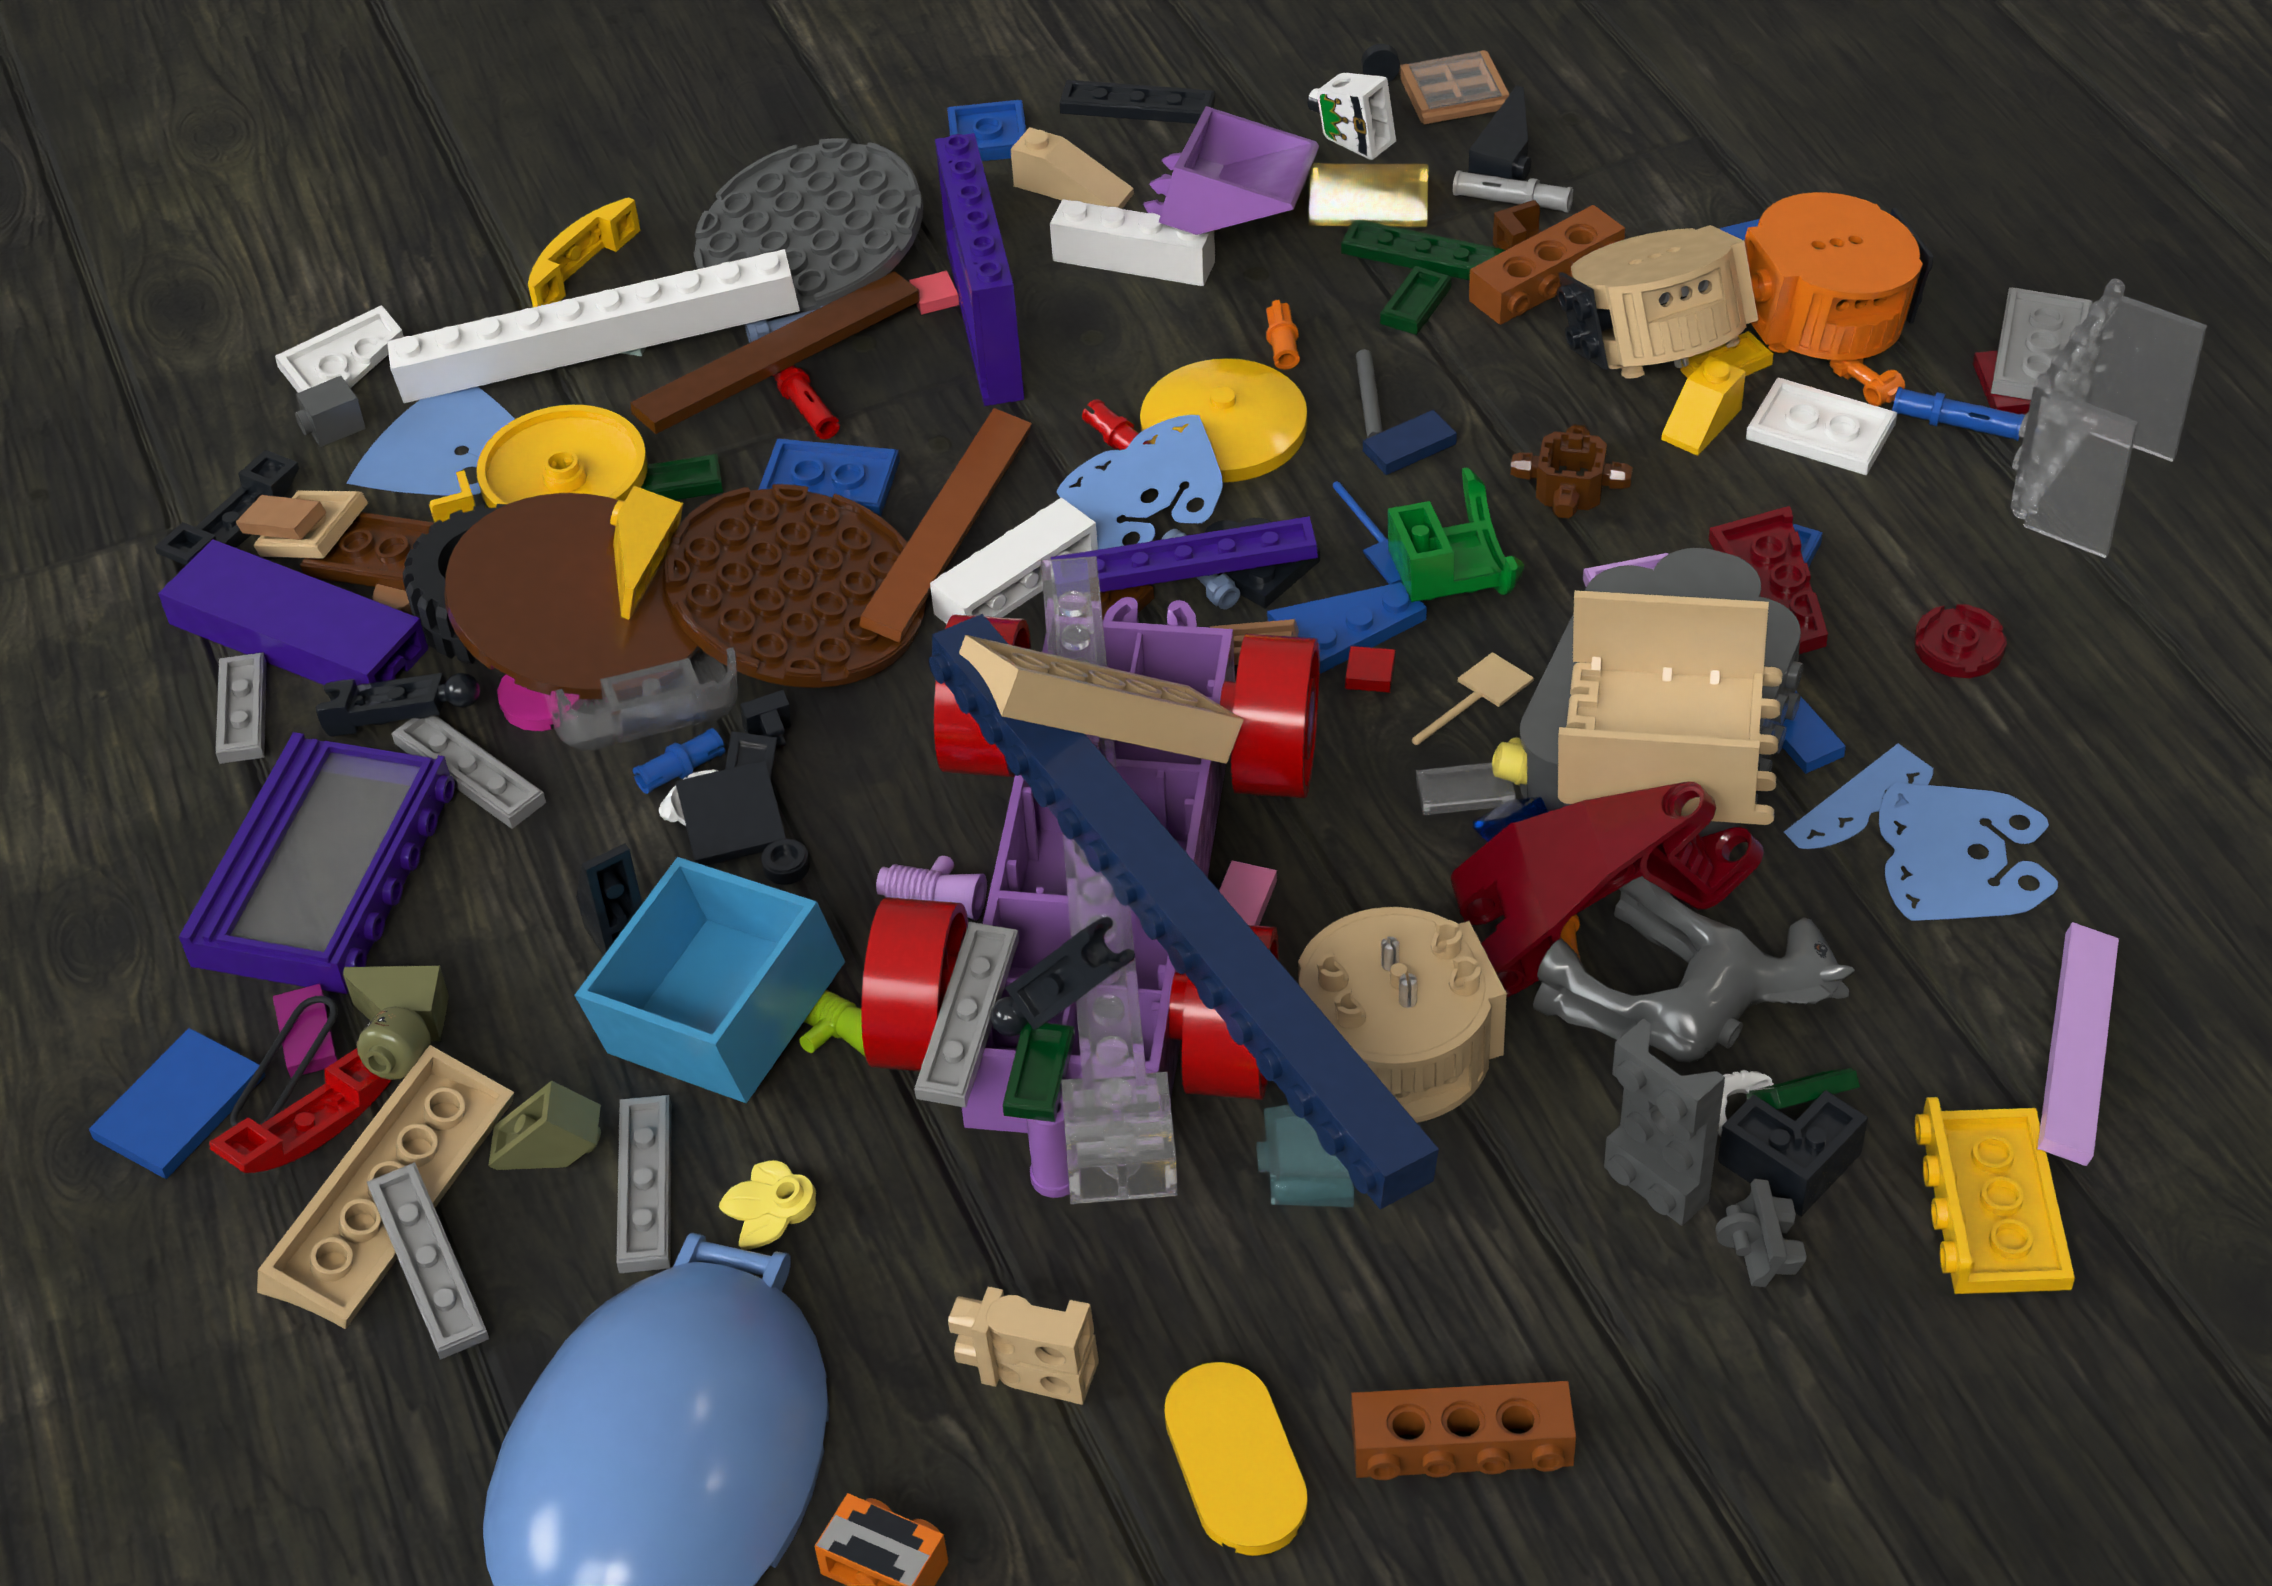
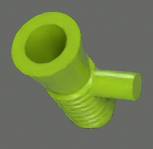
M825 990L804 1020L805 1023L813 1027L800 1038L802 1048L809 1053H813L833 1036L835 1038H842L865 1056L862 1039L861 1008L856 1007L853 1002Z

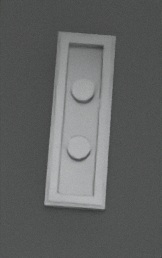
M263 653L219 659L216 756L219 764L264 758L267 663Z

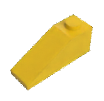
M633 486L625 501H617L610 520V524L616 526L613 546L621 617L630 620L665 559L673 533L681 522L683 503Z

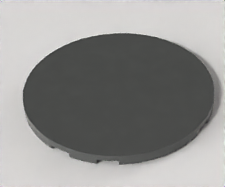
M846 138L820 139L819 145L800 149L796 144L773 152L750 164L731 178L716 193L717 200L709 211L704 210L697 224L694 234L696 245L693 253L698 269L785 249L800 311L782 316L817 310L820 306H825L886 276L897 266L911 248L920 230L923 218V198L916 177L908 164L896 153L883 146L871 142L867 145L856 144Z

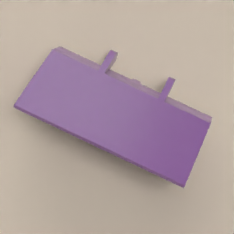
M1206 106L1182 153H1173L1162 159V162L1170 170H1173L1172 176L1163 174L1149 184L1157 194H1164L1166 196L1165 201L1152 200L1144 202L1143 205L1148 213L1160 215L1158 223L1195 235L1293 210L1319 145L1316 141Z

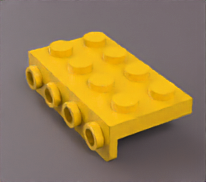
M1927 1097L1923 1114H1916L1915 1116L1916 1141L1918 1145H1925L1927 1156H1924L1923 1159L1924 1182L1926 1187H1933L1935 1198L1932 1199L1931 1204L1932 1223L1935 1230L1942 1229L1944 1241L1940 1244L1941 1268L1943 1273H1951L1955 1294L2072 1290L2075 1277L2046 1152L2037 1149L2040 1123L2036 1108L1941 1111L1938 1097Z

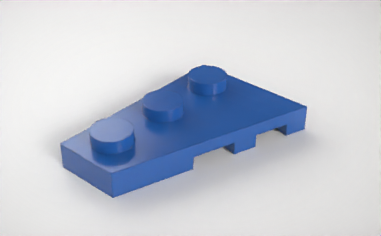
M1399 582L1267 611V621L1295 619L1299 629L1298 637L1317 638L1319 642L1321 674L1348 660L1351 646L1372 648L1425 621L1427 607L1421 601L1411 602L1404 585Z

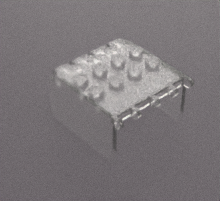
M2111 279L2105 286L2104 295L2090 306L2087 318L2081 325L2073 329L2070 333L2069 342L2063 350L2057 351L2052 357L2050 367L2046 373L2040 374L2035 380L2029 412L2025 415L2019 429V436L2024 438L2023 444L2018 449L2012 465V469L2017 470L2010 508L2013 509V514L2017 518L2025 519L2024 527L2103 558H2106L2110 551L2133 447L2171 462L2176 457L2207 328L2205 324L2124 296L2125 285L2119 279Z

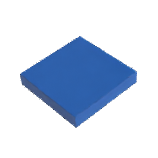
M1022 100L947 107L950 136L954 134L975 133L982 161L1010 159L1011 148L1026 132Z

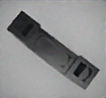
M264 450L238 473L241 487L196 527L182 522L155 546L156 553L187 565L212 539L236 548L252 535L242 533L236 521L261 495L284 497L299 470L298 462Z

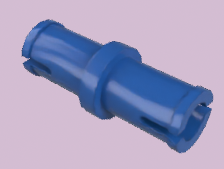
M710 728L703 734L681 745L673 743L667 746L664 754L634 767L632 770L633 774L636 775L634 779L639 788L645 794H648L653 789L676 777L681 779L688 777V775L693 773L695 767L725 754V748L721 747L724 743L718 732Z

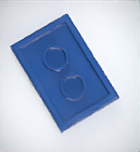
M777 439L758 490L772 489L773 484L808 487V492L833 497L834 494L843 496L870 509L881 517L900 462L899 450Z
M188 1028L89 1128L93 1140L167 1179L232 1112L233 1107L260 1065ZM263 1073V1075L261 1076V1078H260V1080L258 1081V1083L256 1084V1086H257V1085L261 1082V1080L265 1077V1073Z

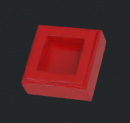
M1351 646L1345 677V689L1390 693L1395 664V650Z

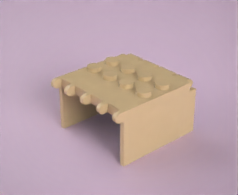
M1575 590L1573 662L1579 663L1573 666L1567 725L1566 728L1559 727V800L1566 804H1574L1589 799L1683 782H1695L1702 786L1715 800L1716 811L1711 821L1758 825L1771 824L1774 821V809L1768 805L1755 804L1756 791H1771L1776 787L1775 774L1768 771H1758L1759 754L1771 755L1778 751V739L1775 736L1760 734V719L1778 717L1781 708L1779 701L1762 698L1763 686H1779L1782 683L1783 675L1779 668L1764 667L1769 602ZM1695 797L1686 802L1682 808L1681 816L1692 814L1699 806L1700 797Z

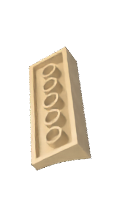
M965 635L959 654L966 658L985 680L1002 717L1225 764L1228 762L1244 720L1188 685Z
M429 1045L258 1269L257 1293L304 1308L346 1329L398 1259L368 1188L367 1181L415 1162L435 1208L490 1134L494 1125L498 1123L512 1104L514 1092Z

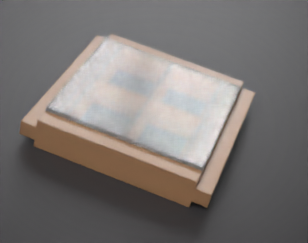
M1485 50L1400 65V79L1423 124L1496 112L1510 95L1488 51Z

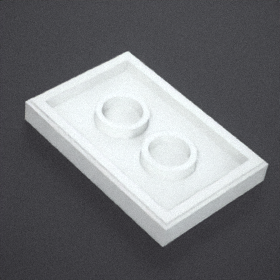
M1777 378L1747 427L1746 439L1867 475L1896 424L1897 412Z

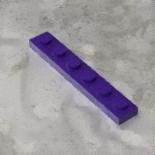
M1310 516L1055 556L1051 557L1057 599L1193 577L1210 576L1237 570L1254 569L1275 564L1298 562L1318 558Z

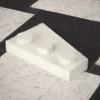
M381 305L276 355L277 367L298 393L338 376H342L351 388L389 354L387 341L402 338L403 332Z

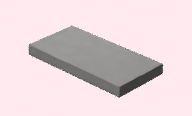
M2013 287L2009 288L1991 393L2076 407L2080 392L2092 301Z

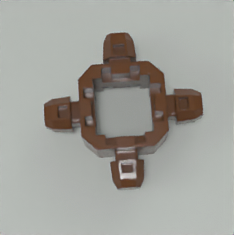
M1573 424L1566 432L1555 431L1543 437L1540 456H1534V453L1513 454L1511 475L1526 480L1537 478L1536 498L1545 506L1553 507V512L1557 517L1570 518L1577 512V509L1590 510L1600 505L1603 486H1609V489L1629 488L1631 486L1633 467L1612 461V464L1606 463L1607 443L1599 436L1590 435V431L1585 425ZM1560 466H1567L1566 470H1562V474L1555 473V470L1559 471ZM1581 468L1588 469V471H1584V476L1576 475V471H1580Z

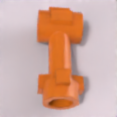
M1863 359L1830 360V367L1838 376H1843L1847 380L1853 377L1865 385L1863 394L1866 401L1871 405L1881 406L1885 402L1891 403L1895 400L1898 387L1905 389V381L1896 370H1888L1879 375L1864 365Z

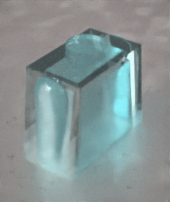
M1289 1104L1264 1109L1265 1142H1256L1258 1172H1268L1271 1205L1354 1207V1185L1348 1170L1335 1155L1331 1156L1323 1149L1316 1131L1304 1117H1297Z

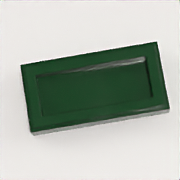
M1415 266L1381 311L1380 324L1417 335L1451 289V277Z
M714 454L649 464L647 466L646 478L641 488L672 500L723 493L718 456Z
M1029 1022L1024 1026L1020 1033L1002 1105L1004 1116L1049 1122L1056 1121L1076 1037L1074 1026L1045 1023L1035 1031Z
M1847 1068L1822 1071L1749 1091L1746 1097L1748 1100L1754 1094L1775 1109H1781L1818 1099L1825 1090L1833 1095L1858 1088L1860 1085L1856 1070Z

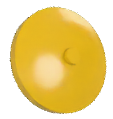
M1241 359L1205 360L1172 371L1150 389L1143 401L1140 413L1141 432L1167 419L1183 415H1199L1215 454L1223 483L1256 478L1279 468L1299 450L1307 432L1306 402L1296 384L1274 368ZM1185 424L1183 427H1173L1172 430L1182 433L1189 424ZM1155 435L1153 439L1148 440V442H1150L1151 444H1155V440L1158 435Z
M559 405L525 414L496 432L486 443L479 456L477 479L482 498L489 508H496L497 504H509L529 497L556 493L592 494L625 501L633 486L642 487L647 474L648 462L644 442L639 431L621 415L604 408L589 405Z

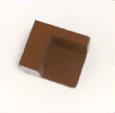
M1536 200L1494 213L1493 245L1495 248L1506 251L1541 232L1539 229L1540 205Z

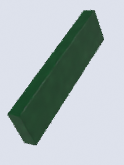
M1358 219L1353 220L1341 242V254L1408 268L1417 266L1465 280H1470L1471 268L1505 251L1495 247Z

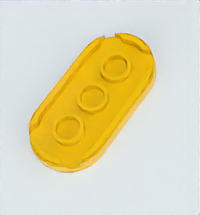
M1225 1362L1202 1364L1183 1373L1173 1383L1165 1400V1423L1170 1441L1205 1532L1222 1547V1543H1224L1228 1547L1235 1548L1236 1553L1248 1556L1265 1555L1280 1550L1293 1540L1298 1534V1528L1302 1525L1303 1519L1305 1520L1307 1514V1489L1266 1386L1259 1377L1248 1369Z

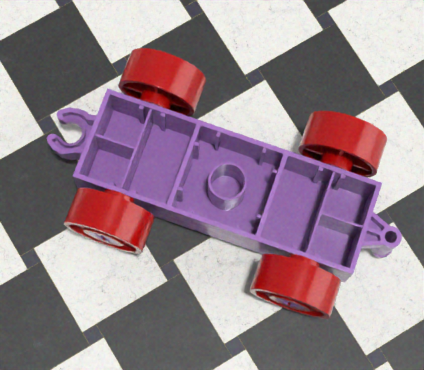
M1132 597L1121 598L1107 610L1103 621L1049 618L1043 653L1188 685L1244 719L1231 751V773L1234 793L1307 798L1313 770L1318 719L1320 654L1317 638L1245 634L1241 645L1235 682L1233 629L1197 627L1196 614L1185 601L1177 600L1169 605L1167 625L1139 623L1138 604L1136 599ZM954 614L948 620L946 628L975 616ZM985 616L1009 645L1032 650L1029 627L1025 619ZM936 681L934 739L940 770L946 773L1015 777L983 919V924L1016 929L1019 933V943L1005 987L1061 947L1062 944L1078 932L1104 916L1110 917L1113 921L1112 928L1105 933L1106 946L1114 953H1120L1125 949H1131L1135 953V959L1047 1022L1074 1026L1076 1036L1055 1122L1004 1116L1002 1105L1020 1034L1008 1037L996 1031L993 1025L967 1107H962L964 1128L1028 1133L1031 1155V1184L1043 1196L1050 1198L1064 1197L1071 1194L1081 1181L1080 1164H1077L1075 1137L1164 1145L1181 1040L1182 1081L1186 1094L1263 1100L1268 1080L1261 1074L1256 1059L1244 1044L1238 1045L1232 1039L1226 1023L1215 1009H1208L1203 1004L1196 986L1186 974H1179L1175 970L1167 951L1157 939L1152 940L1146 935L1140 919L1128 905L1123 906L1118 901L1112 885L1101 872H1095L1090 867L1085 852L1074 839L1069 840L1062 834L1058 820L1047 807L1043 808L1037 803L1028 783L1021 775L1016 776L1013 774L1004 754L995 744L991 745L985 740L980 726L970 713L965 714L961 711L951 690L945 683L940 684ZM1085 734L1114 769L1116 761V769L1120 776L1208 878L1226 764ZM885 897L880 902L870 930L862 986V1039L865 1057L870 1067L909 1071L921 1070L968 927V917L962 903ZM1248 925L1279 961L1277 928ZM1005 987L1001 998L1010 996Z

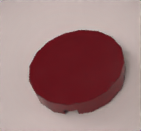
M1957 604L1956 609L1944 610L1945 605L1933 608L1921 617L1915 630V652L1920 660L1935 672L1955 678H1973L1985 675L1998 667L2004 657L2007 642L2002 632L2003 626L1997 618L1986 610L1967 604Z

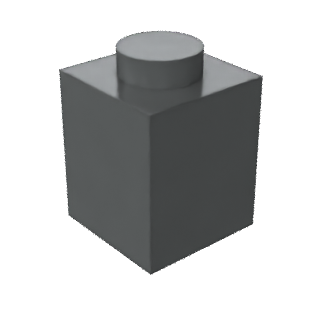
M342 376L296 394L300 411L295 412L297 422L304 435L311 433L320 447L366 429L358 399Z

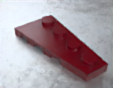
M1787 506L1711 527L1708 541L1714 550L1737 556L1748 562L1760 577L1761 597L1784 605L1796 616L1801 629L1799 654L1826 647L1828 632L1817 595L1813 592L1810 584L1811 574L1808 564L1804 563L1802 557V544L1798 531L1795 532L1791 507Z

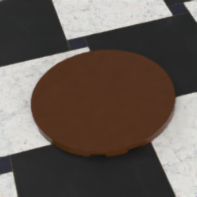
M773 484L772 489L752 491L748 487H744L716 496L698 506L679 524L673 533L665 556L663 570L665 596L674 618L688 637L704 652L729 668L762 681L784 686L812 688L838 686L853 683L881 672L898 660L912 645L922 624L926 605L925 601L900 643L860 627L862 613L907 542L894 527L870 509L837 494H834L833 497L808 492V487Z
M556 493L529 497L509 503L487 514L472 525L461 537L449 558L444 595L448 617L455 633L470 653L490 670L498 669L514 678L515 684L547 695H551L552 691L577 694L579 699L583 700L609 699L632 695L660 685L683 670L684 664L695 653H699L701 648L682 630L668 606L663 584L665 559L630 620L621 617L613 546L616 526L610 524L613 509L618 501L617 499L592 494Z

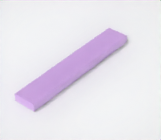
M2072 922L2065 934L2037 1149L2087 1166L2094 1156L2119 938Z

